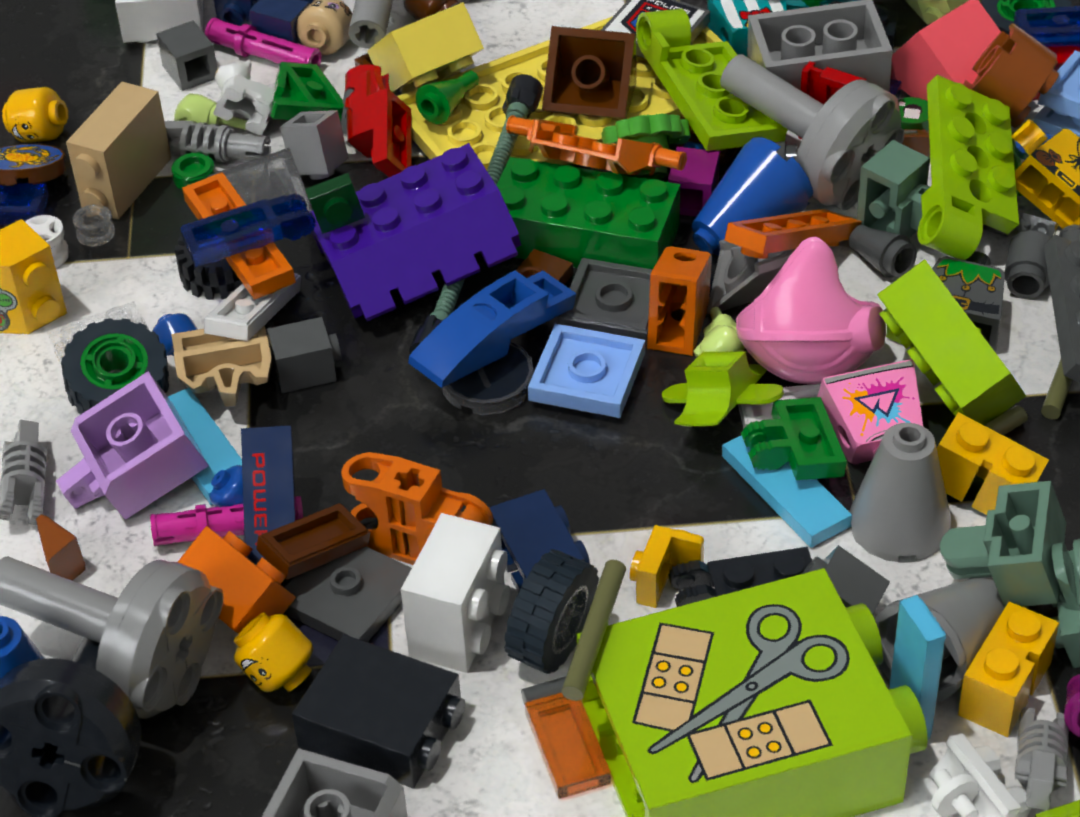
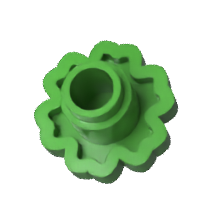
M669 114L641 115L619 120L616 122V125L603 128L601 133L603 143L617 144L618 138L645 143L656 142L669 150L675 149V145L687 143L691 137L688 119H680V115ZM656 167L652 176H649L650 170H641L634 177L660 180L668 176V167Z

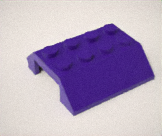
M469 143L458 148L449 149L438 157L419 165L407 167L401 173L378 183L368 184L357 191L356 195L363 210L364 219L322 234L314 212L311 211L305 214L307 227L321 254L324 253L330 263L354 318L364 315L367 322L397 309L390 292L398 290L405 305L439 290L432 274L439 271L445 285L450 286L481 272L474 257L475 255L481 253L487 267L490 268L518 256L516 247L521 246L519 232L500 190Z

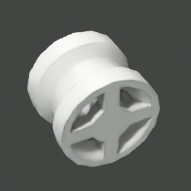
M39 215L25 221L50 245L55 267L58 268L64 264L69 258V248L66 240L63 239L65 232L61 220L50 215Z

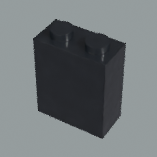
M343 634L292 712L298 747L326 757L389 774L400 784L414 789L425 770L431 771L440 755L441 742L448 730L456 729L461 722L465 710V699L461 698L459 674Z

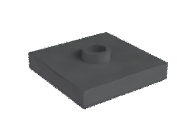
M367 546L295 576L285 588L296 598L283 614L338 641L345 634L369 642L402 603L401 588L412 568Z

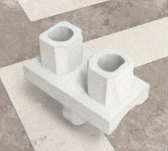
M963 733L950 736L946 742L947 750L944 757L932 768L929 774L939 787L931 800L936 812L942 817L957 813L961 817H1027L1031 807L1026 806V791L1022 786L1005 787L997 776L1001 771L1000 759L989 745L973 747Z

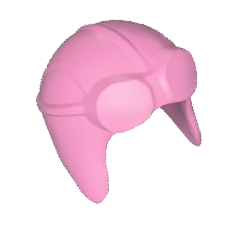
M809 237L799 244L765 290L754 299V302L738 314L736 318V331L738 339H740L747 352L767 371L789 382L811 385L821 384L824 377L853 372L858 369L871 356L873 351L879 350L884 345L886 323L879 315L883 309L878 303L859 301L845 292L839 280L838 267L832 249L820 238Z

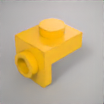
M655 525L644 552L637 550L631 563L629 577L631 581L636 582V603L656 608L672 566L675 567L677 564H682V562L688 563V561L693 560L704 562V538L684 530H675Z

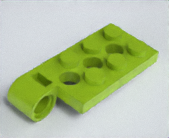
M683 9L643 12L639 14L636 22L638 46L685 119H688L690 127L706 151H721L728 148L743 147L754 137H763L774 142L785 141L787 128L721 87L720 80L725 67L737 56V53L728 41L690 45L691 25L689 17Z
M936 75L927 84L932 186L921 195L922 218L918 226L917 237L922 245L951 257L966 260L975 252L980 243L983 224L1006 234H1009L1019 225L1010 107L997 99H991L975 92L961 83H955L940 75Z

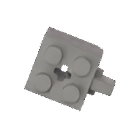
M299 748L262 817H408L404 787L389 774Z

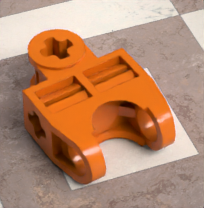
M373 452L362 453L352 457L342 468L341 474L345 490L355 496V500L362 502L354 507L350 513L358 521H362L365 518L378 519L377 528L368 529L371 534L367 547L390 558L414 565L441 513L487 525H492L493 514L482 500L468 493L442 488L441 470L401 457ZM364 469L374 470L379 474L372 481L352 477L356 472Z

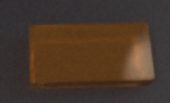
M561 692L525 702V715L558 799L611 784V772L581 700H569Z

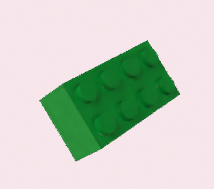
M509 157L497 183V187L519 232L521 246L516 247L518 256L514 258L526 259L533 249L572 262L573 268H578L581 259L587 258L653 269L664 249L672 246L680 226V184L515 157Z

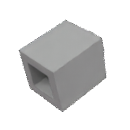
M338 110L300 112L280 126L292 175H309L310 179L314 180L324 179L332 176L335 173L334 170L349 159Z

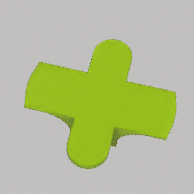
M702 352L684 370L687 383H680L666 388L662 392V399L667 403H686L682 414L674 421V424L683 426L718 425L736 404L772 403L783 397L784 390L778 384H755L767 370L758 364H748L746 352Z

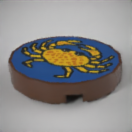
M20 144L1 147L0 185H17V178H28L29 184H40L61 176L65 171V153L60 148L42 144Z

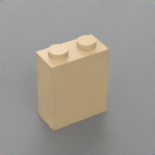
M121 82L66 141L83 210L119 220L171 160L159 91Z

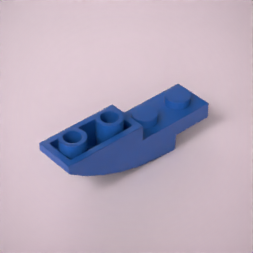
M515 270L476 293L446 317L409 355L408 363L439 387L443 388L506 356L511 339L573 309L577 293L545 271L526 278Z

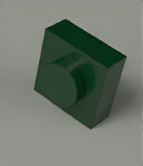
M348 173L305 189L322 234L365 218Z

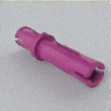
M214 17L209 20L205 28V35L211 43L234 49L237 55L243 57L253 55L278 64L281 62L317 64L318 66L321 64L322 54L319 52V49L258 32L254 26L249 24L238 26Z
M296 496V520L303 518L301 496ZM206 504L195 505V510L150 515L154 547L194 541L206 526L221 537H224L229 530L237 536L244 535L243 504L206 508Z

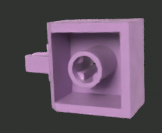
M148 371L75 418L71 433L84 458L57 479L56 482L64 497L75 509L105 495L126 520L209 465L173 403Z

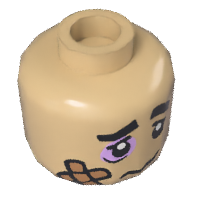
M341 0L313 1L300 14L297 20L296 30L301 44L319 49L322 55L328 56L337 52L350 39L349 27L352 12Z

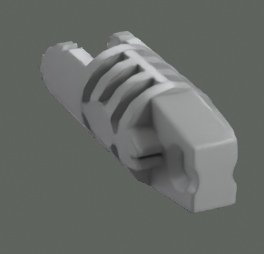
M19 420L14 442H4L0 480L1 520L9 521L15 504L28 505V524L37 525L36 518L41 514L43 515L47 448L38 444V422Z
M1024 707L1019 715L1015 779H1018L1020 784L1027 788V807L1049 810L1051 792L1059 787L1066 786L1069 728L1065 723L1064 713L1057 712L1056 719L1053 722L1037 720L1034 708Z

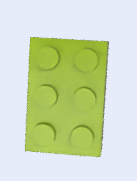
M925 259L877 294L886 307L879 315L906 349L914 344L913 347L907 350V353L933 386L940 381L942 382L941 385L935 388V391L955 416L959 412L985 425L1026 397V394L1011 372Z

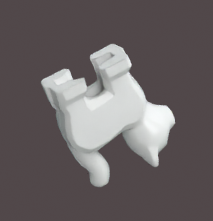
M247 60L244 63L233 62L220 66L215 73V80L222 92L221 97L217 101L214 115L228 121L234 116V113L240 114L248 119L245 127L246 130L262 135L272 118L271 109L275 83L266 86L250 80L251 60Z

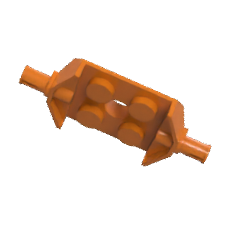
M513 115L508 118L506 123L507 133L527 137L526 140H530L529 151L531 153L534 146H538L544 158L563 160L581 166L612 171V173L638 175L641 170H650L649 176H652L656 167L661 168V166L682 171L687 161L686 152L665 149L656 142L645 143L618 138L617 144L598 142V139L576 135V125L541 119L530 120Z

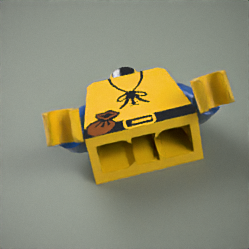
M1028 119L1011 135L1016 141V154L1025 160L1015 170L1016 190L1051 220L1059 223L1058 225L1062 229L1069 225H1080V137L1065 128L1055 136L1044 133L1036 123Z

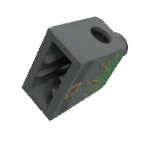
M975 251L966 260L947 256L939 258L932 268L974 325L981 329V334L996 352L1002 315L1005 272L1001 268L991 266L990 258L979 251Z

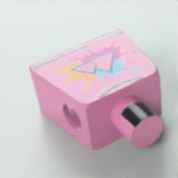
M912 359L824 377L822 379L817 397H821L842 451L851 464L872 461L884 433L891 426L899 423H915L923 426L915 366Z

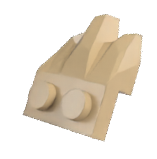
M265 325L249 341L205 334L204 328L171 334L177 378L195 393L207 392L217 387L224 406L229 407L236 406L241 384L251 383L260 385L268 383L272 369V358Z

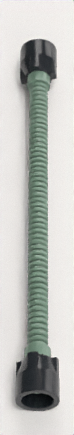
M521 74L515 76L511 80L506 93V99L502 107L504 114H506V121L487 169L496 185L511 156L518 137L517 134L507 133L506 123L508 118L513 115L529 119V116L537 109L543 94V86L540 81L530 75ZM465 279L450 286H446L444 283L434 312L427 316L425 322L419 326L409 349L410 354L453 312Z

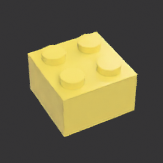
M463 2L391 31L368 49L367 52L373 65L381 67V76L389 74L390 91L393 93L401 91L404 94L435 80L439 81L461 73L460 70L474 64L472 56L483 50L484 47Z

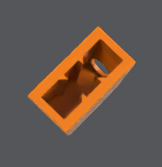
M673 246L664 249L650 274L647 349L693 356L709 304L712 255L709 252ZM678 309L685 310L681 321L673 319L671 316L672 312Z

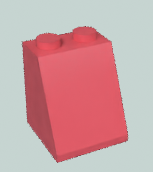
M969 0L918 31L892 55L890 80L909 96L926 101L927 84L936 75H940L955 83L963 84L967 80L973 84L978 75L972 69L1001 31L979 0Z

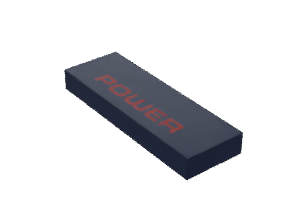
M291 425L241 428L245 543L253 548L248 558L255 564L263 557L256 550L258 536L296 521L293 430Z

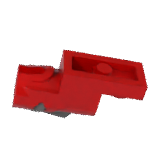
M365 64L349 69L345 74V91L342 102L344 104L341 118L343 135L365 157L372 158L373 165L388 177L401 173L407 167L412 166L411 108L390 91L389 74L381 76L380 66Z

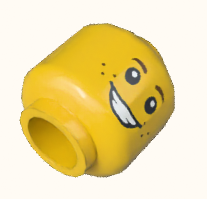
M49 87L21 89L14 91L4 104L2 118L7 131L22 143L51 141L57 139L63 132L64 125L68 121V108L56 91Z
M265 612L259 614L240 631L233 641L238 646L234 654L235 663L264 692H272L282 686L290 692L300 685L312 670L306 663L311 658L313 644L283 614H275L270 617Z

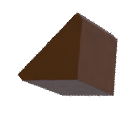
M551 26L542 111L626 119L637 83L636 34Z

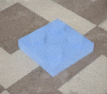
M555 323L528 385V401L620 418L645 355V340Z

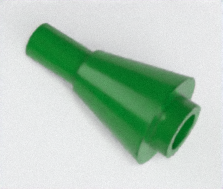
M468 71L457 79L421 86L416 93V104L419 112L431 123L442 124L446 122L465 93L479 84L478 75L474 71Z

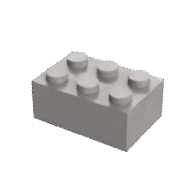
M860 0L748 15V58L801 90L802 69L811 61L815 63L816 68L825 70L826 67H830L864 78L869 83L877 84L883 89L890 91L893 50L873 0Z

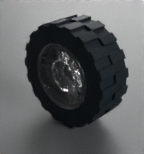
M555 549L541 556L538 563H535L528 577L525 578L519 594L513 603L504 641H506L504 648L505 652L508 653L507 656L546 674L557 671L565 663L577 645V634L582 632L597 584L599 583L598 570L594 565Z

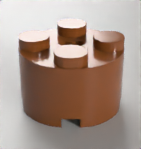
M1012 23L1009 25L1010 35L1002 31L990 43L972 69L978 74L974 83L971 84L965 80L963 85L1009 106L1011 126L1017 128L1031 110L1028 104L1038 92L1042 95L1047 93L1056 82L1059 73L1054 70L1058 63L1057 54Z

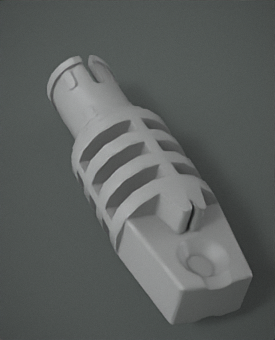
M164 121L172 155L181 157L188 153H202L211 157L213 161L216 160V162L224 164L232 159L249 160L266 164L269 160L271 146L268 145L271 143V140L268 136L236 133L234 129L226 125H208L207 123H197L195 121Z

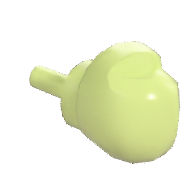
M200 94L186 95L178 103L174 114V121H195L197 123L203 122L208 125L217 124L219 126L222 124L246 130L245 127L248 120L232 117L226 121L215 116L214 110L217 102Z
M713 307L710 310L712 322L704 328V338L693 351L696 358L702 352H743L744 345L738 339L735 321L731 316L722 314L719 307Z

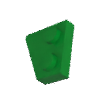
M281 62L276 75L271 117L273 119L290 120L300 112L338 110L341 123L344 107L343 99L317 64Z

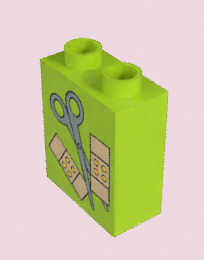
M825 568L608 625L584 696L579 700L626 817H854L903 803L910 754L925 750L928 743L925 718L914 692L907 685L888 690L877 669L883 661V648L880 633L871 611L863 603L845 607ZM581 633L577 634V644Z

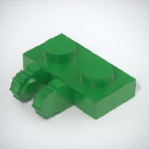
M821 397L777 400L773 402L772 419L762 420L761 422L757 420L756 422L751 421L750 424H746V427L741 432L746 447L751 449L748 455L753 468L756 467L758 470L766 468L768 470H775L789 461L796 480L844 477L847 460Z

